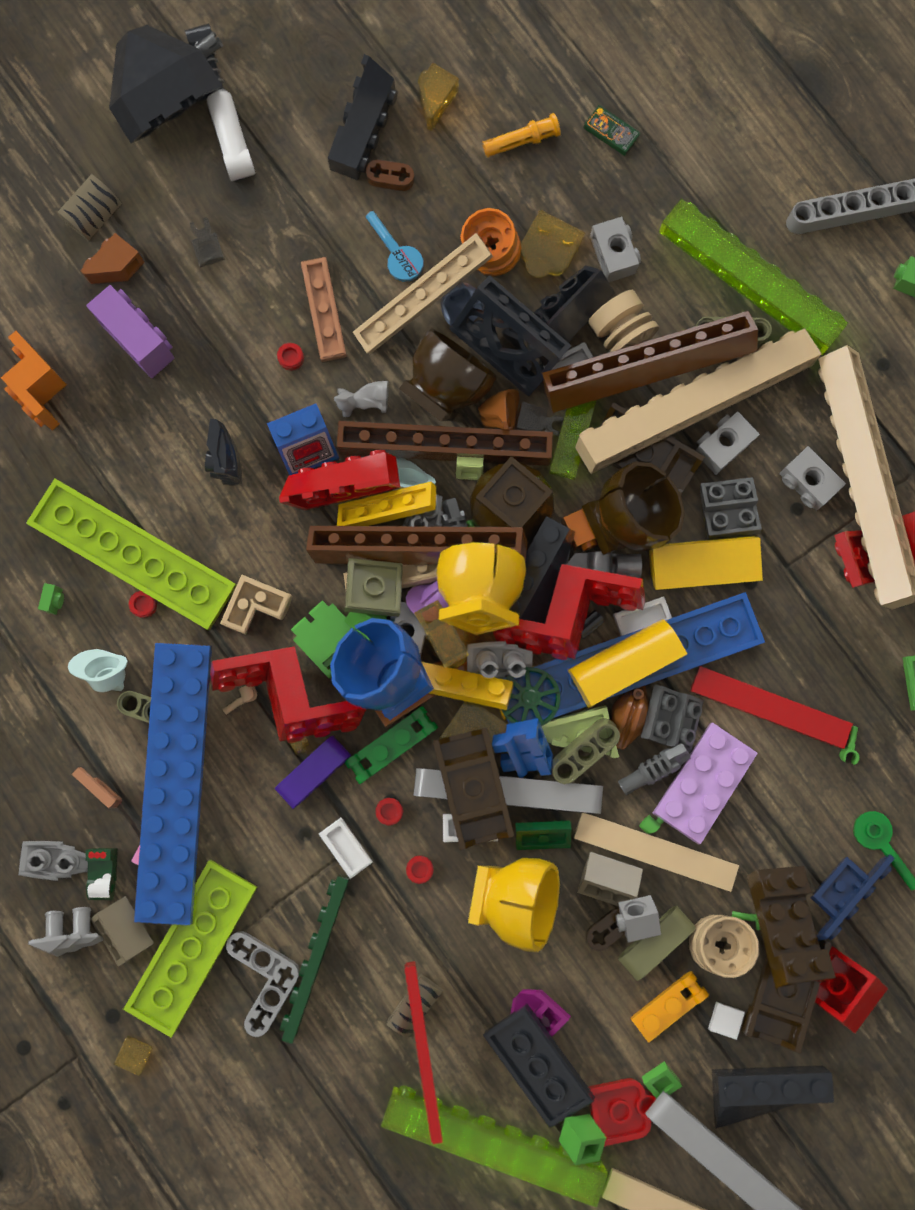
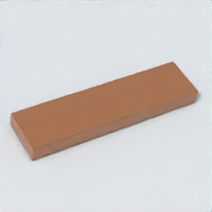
M326 257L303 261L301 266L321 362L345 358L347 355Z

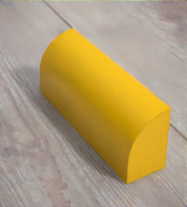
M750 536L669 543L649 550L650 571L655 590L763 581L759 537Z
M661 619L567 671L589 708L687 655V652L672 627L664 619Z

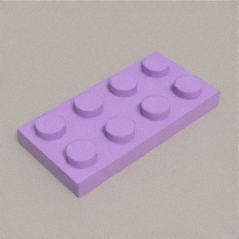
M710 723L690 753L691 759L683 764L653 811V814L695 843L701 844L758 753L714 723Z

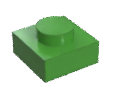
M44 583L38 610L57 615L58 609L62 607L64 602L63 589L56 585Z
M665 1061L642 1076L645 1086L656 1099L662 1091L670 1095L682 1087L679 1078Z

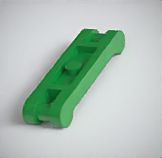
M424 706L418 708L411 715L344 762L348 769L351 768L357 776L355 779L359 785L439 728L435 721L431 722L426 715L428 712ZM416 721L423 728L418 733L411 726ZM366 757L372 764L367 770L360 763Z

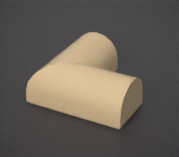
M241 575L220 624L246 635L256 610L283 620L289 609L292 595Z

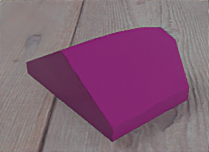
M522 989L512 1001L511 1014L528 1003L551 1036L571 1017L542 990Z

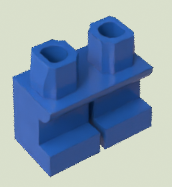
M538 718L507 724L506 733L493 735L492 747L494 752L508 751V753L501 754L500 758L503 772L516 771L519 778L526 776L528 771L538 770L541 776L551 774L553 753Z

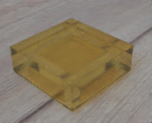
M127 1036L114 1065L140 1076L153 1047Z

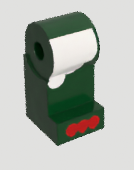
M118 848L86 849V861H88L86 894L88 900L113 899L115 881H117Z

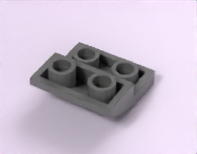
M753 477L700 484L702 510L708 540L760 534L762 528L756 506L758 497Z
M654 685L641 738L672 748L682 743L687 751L691 752L704 700L689 694L676 692L664 686Z

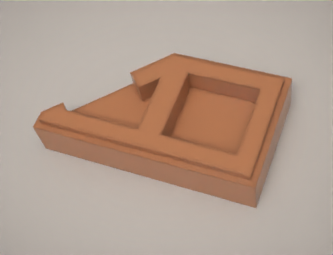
M78 767L72 774L108 808H116L122 802V798L97 777L93 778L82 767Z

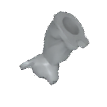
M389 381L368 383L355 393H351L346 389H338L339 395L334 397V401L337 407L342 410L343 417L351 416L355 408L364 410L378 408L382 413H386Z

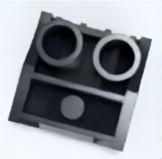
M210 419L207 437V447L210 451L206 453L205 471L210 472L211 478L222 480L223 485L235 486L242 484V469L236 445L225 425L217 419Z

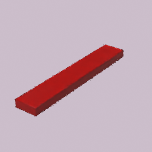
M702 666L698 667L689 691L840 749H845L853 723Z
M412 961L406 962L404 970L431 1143L439 1144L443 1143L416 962Z

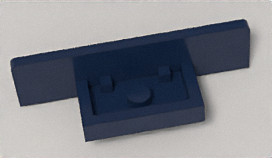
M891 854L881 858L868 874L864 873L848 857H845L810 898L831 917L817 934L818 942L828 938L830 940L834 939L842 930L839 926L845 918L849 920L858 911L859 907L856 904L861 898L865 900L874 892L876 887L873 884L877 879L882 880L892 870L890 864L895 859Z

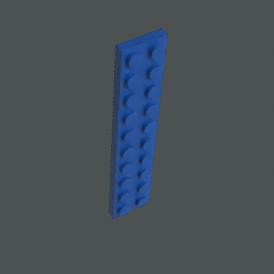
M746 592L665 620L678 636L687 655L606 699L765 643ZM640 630L578 651L575 659H555L535 666V668L549 673L559 687L561 700L554 718L587 706L567 670ZM530 672L531 686L536 685L542 676L541 674ZM525 674L518 678L514 677L522 687L526 686ZM546 678L539 691L551 690L554 687ZM513 685L511 694H519V690ZM556 694L544 696L541 700L555 706ZM510 699L507 710L516 705L518 700ZM539 705L537 707L543 720L552 712ZM520 707L510 715L515 720L521 722L524 708ZM529 710L526 720L536 719L533 710Z
M155 643L134 922L177 925L192 924L212 646Z

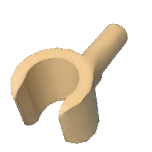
M244 686L239 688L241 697L223 709L224 713L227 715L238 706L254 701L257 698L255 687Z

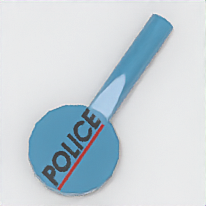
M369 212L366 215V219L391 252L388 258L390 274L402 282L416 279L423 270L421 253L410 246L399 247L375 212Z

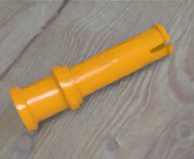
M554 113L550 114L549 118L537 122L532 120L526 127L482 141L484 152L488 158L526 143L538 144L540 140L550 136H561L559 122Z

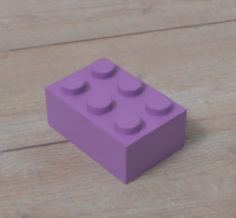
M109 285L86 306L102 327L152 379L174 359L170 352V349L173 347L166 340V336L149 322L148 317L131 303V299L123 290L120 289L117 292Z

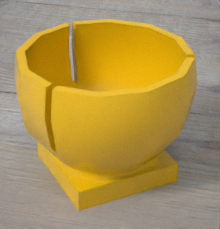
M468 543L454 545L440 552L436 573L438 591L449 607L439 609V620L475 635L519 625V614L509 609L518 600L522 592L526 574L525 558L514 549L497 545L495 573H493L494 544Z
M521 858L505 867L478 866L468 923L475 925L489 924L496 934L508 945L523 951L539 952L547 943L558 908L560 889L558 868L553 863L538 858Z

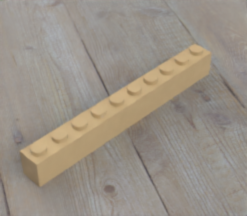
M805 328L796 333L790 331L775 343L772 341L765 343L757 352L741 356L736 362L731 364L725 362L718 366L715 372L709 375L702 373L686 386L684 383L679 384L669 394L665 396L659 394L642 407L636 405L619 418L613 416L607 419L601 427L596 429L590 427L584 430L579 435L575 448L592 474L813 366L820 357L821 352Z
M846 345L818 358L821 367L818 372L821 380L825 383L826 392L824 396L832 411L830 420L833 427L837 430L839 439L836 440L839 451L843 454L845 463H843L842 467L845 475L849 478L851 486L849 488V495L856 505L855 519L862 529L863 537L861 542L864 550L868 553L870 561L868 563V570L875 580L876 588L874 589V594L881 606L895 609L915 602V564L860 356L857 351Z

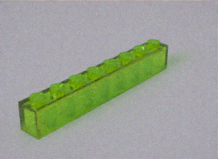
M681 198L663 220L659 230L660 234L788 330L796 333L805 328L822 355L847 326L848 322L844 320V317L839 312L829 309L819 297L810 295L802 289L799 282L786 277L776 265L769 264L761 258L756 250L742 244L736 235L727 233L719 227L716 220L710 217L707 218L699 212L693 203L686 202Z
M407 1086L393 1087L382 1118L381 1127L597 1208L608 1175L605 1165L602 1164L601 1160L575 1165L562 1145L557 1148L549 1145V1141L541 1136L533 1135L530 1138L522 1135L520 1129L511 1125H507L506 1128L495 1124V1120L484 1115H480L479 1118L469 1115V1111L463 1107L454 1105L453 1108L442 1105L443 1101L437 1098L443 1143L433 1144L430 1139L424 1097L416 1095V1091Z

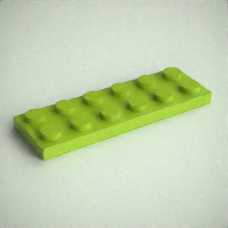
M209 860L195 884L192 924L171 925L123 1010L172 1038L258 887L216 862Z

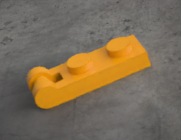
M692 971L684 974L630 1017L648 1043L709 996L707 990L704 987H700L696 982L697 977ZM688 988L692 994L685 999L680 992Z

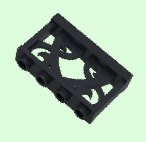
M490 275L476 288L472 297L449 328L459 339L464 341L527 396H530L543 381L542 373L552 370L571 347L566 340ZM479 301L485 305L484 311L474 308ZM478 316L483 320L473 322L469 317ZM495 326L499 328L511 327L518 333V341L522 350L502 347ZM544 356L549 360V363L545 366V368L543 367V364L539 359V357ZM531 361L534 363L536 367V375L532 371H530L532 368Z

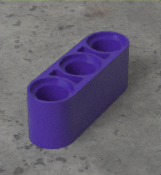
M332 735L275 787V790L294 809L351 757V754Z

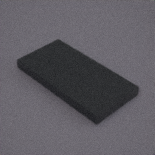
M528 1003L484 1032V1038L549 1128L594 1101V1094Z

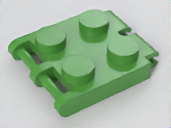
M322 600L309 612L315 619L312 623L304 617L291 630L296 635L293 641L331 679V668L329 670L327 668L330 666L337 644L352 627L344 622L346 617L333 603L328 607Z

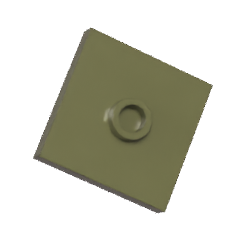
M349 558L345 612L399 617L403 564Z

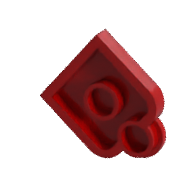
M633 1078L589 1086V1089L595 1096L594 1101L589 1104L591 1116L606 1137L604 1146L640 1139L649 1133L651 1119L645 1113L656 1100V1097L650 1090L644 1089L642 1084Z

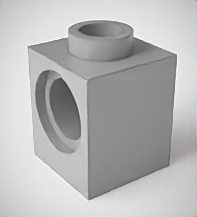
M651 895L618 902L620 914L616 915V922L619 932H625L628 942L661 935L659 914Z

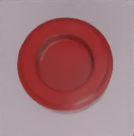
M286 343L279 348L277 359L282 368L293 371L300 368L303 364L304 354L297 344Z
M138 591L130 597L129 609L137 617L148 618L156 612L157 600L142 591Z
M385 798L376 807V817L384 825H394L403 816V807L394 798Z
M415 856L409 860L406 866L407 876L414 883L423 884L429 881L433 875V864L426 856Z

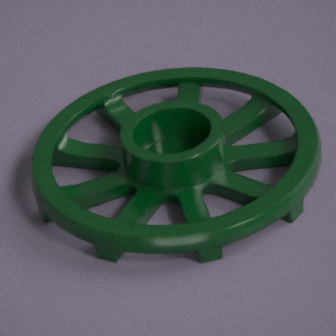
M526 667L524 668L526 669V686L522 687L513 676L508 675L505 680L513 681V685L519 690V694H511L510 699H517L518 703L509 710L501 709L504 716L511 723L519 722L510 714L523 707L524 711L521 721H526L529 710H533L541 726L550 722L556 715L561 700L560 690L554 678L542 669ZM530 672L542 675L535 686H531ZM547 678L554 689L540 692L539 688ZM556 694L555 706L542 701L541 698ZM539 705L552 711L544 720L537 709Z

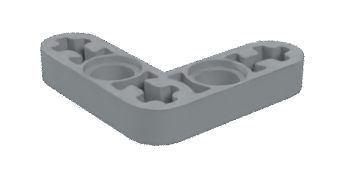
M238 931L227 940L226 949L233 958L268 978L267 983L244 1022L246 1032L249 1035L260 1037L272 1025L297 982L300 969L298 964L252 935ZM240 938H243L245 940L243 945L249 949L253 947V944L257 946L251 953L250 960L245 957L249 953L245 949L235 950L236 944L233 943V940L238 941ZM260 951L267 952L271 957L270 964L266 967L259 966L256 962V955ZM289 966L292 968L291 974L294 977L293 979L288 977L282 987L288 988L285 992L281 986L272 984V981L275 980L278 983L283 976L280 968L286 969ZM269 990L279 993L280 1001L275 1006L268 1005L265 1001V994ZM264 1009L268 1011L262 1020V1024L265 1027L260 1026L256 1030L253 1028L254 1022L251 1018L256 1019Z

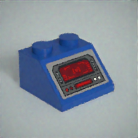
M316 403L267 423L289 475L297 474L298 470L302 468L316 469L321 467L323 463L339 459Z

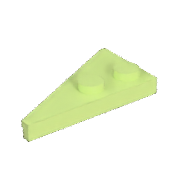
M604 705L553 718L541 727L548 743L567 747L597 720L610 718L607 707ZM604 728L600 731L599 737L608 738L612 735L613 730L611 728ZM587 745L580 748L584 752L591 753L592 747ZM614 746L605 755L618 758L617 746Z

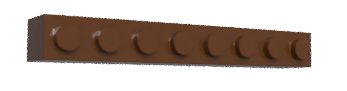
M749 311L543 372L546 396L554 413L757 352L758 328Z
M339 421L337 449L340 455L370 456L371 451L385 450L387 453L396 456V458L457 461V456L484 458L483 462L506 463L512 456L516 461L525 465L549 466L552 458L553 432Z
M310 526L306 551L316 564H348V559L354 558L402 563L403 565H438L440 552L451 546L468 543L494 544V566H496L497 545L516 550L525 558L526 564L527 539L523 527Z

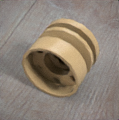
M633 289L627 290L609 300L592 315L588 322L599 338L610 335L604 342V347L611 349L610 352L649 341L660 328L655 321H651L652 315L649 312L638 315L643 309L644 304Z
M709 915L701 918L695 924L696 928L689 936V950L693 960L702 969L722 977L736 978L746 974L754 966L759 954V942L754 930L745 921L732 916ZM716 941H721V942H723V943H724V947H723V948H718V947H716V946H715V942H716Z

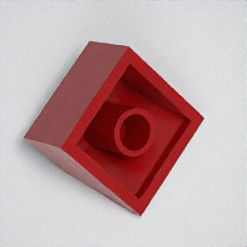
M832 946L829 955L836 978L820 983L815 1003L855 1034L888 988L876 976Z

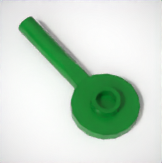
M876 811L860 814L853 826V833L857 842L862 847L868 849H880L885 856L891 854L895 858L891 863L909 889L911 891L914 890L915 877L889 844L893 835L889 819L884 814Z

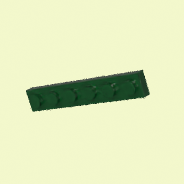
M340 874L336 880L331 879L326 893V895L331 896L328 906H322L317 922L321 923L318 934L313 932L308 945V949L312 950L309 961L304 959L298 975L303 977L300 988L294 987L289 1003L294 1004L291 1014H285L280 1027V1031L284 1032L282 1041L293 1044L296 1039L350 880L347 876Z

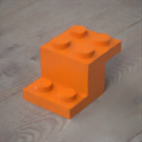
M15 331L8 338L15 345L11 349L21 361L1 377L8 385L4 390L22 406V410L40 427L46 425L53 431L60 423L43 405L67 384L35 349Z

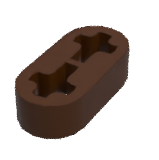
M373 160L367 165V180L372 186L406 191L414 184V171L407 164ZM377 169H380L382 172L379 178L374 177ZM402 173H405L407 176L404 182L399 181Z

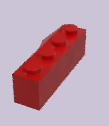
M374 450L370 452V456L362 458L361 456H350L345 459L346 462H326L322 464L321 468L299 469L297 474L288 476L279 496V501L282 504L302 510H309L400 488L396 456L387 453L385 450Z

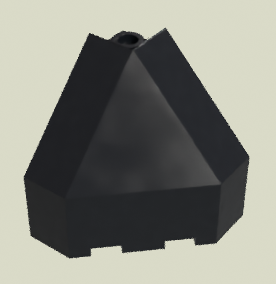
M144 25L128 31L116 45L109 109L129 142L134 143L150 136L161 124L180 117L192 105L206 100L211 94L218 91L222 84L202 50L149 25Z

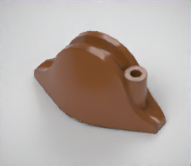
M507 389L490 396L478 407L481 423L484 426L495 429L513 430L516 424L520 399L518 390Z
M646 686L623 693L611 708L610 720L615 723L620 732V739L616 744L618 749L625 750L643 731L649 708Z

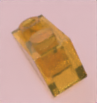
M436 600L414 612L424 635L444 668L468 656L469 653L455 627L439 620V609L443 607L439 600Z

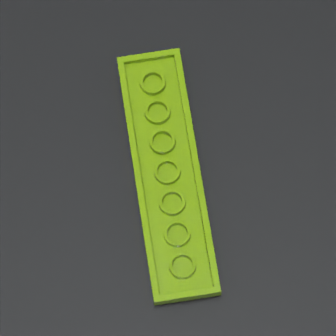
M55 478L26 522L31 527L209 631L237 586L227 578Z

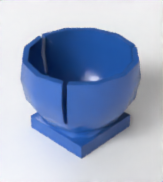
M371 618L355 625V628L364 633L371 641L357 630L351 628L337 644L330 663L332 684L349 703L365 709L382 710L384 716L389 720L434 689L421 662L419 647L399 624L391 620Z

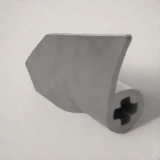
M602 552L575 553L567 563L570 566L640 578L642 574L641 554L609 553L603 555Z

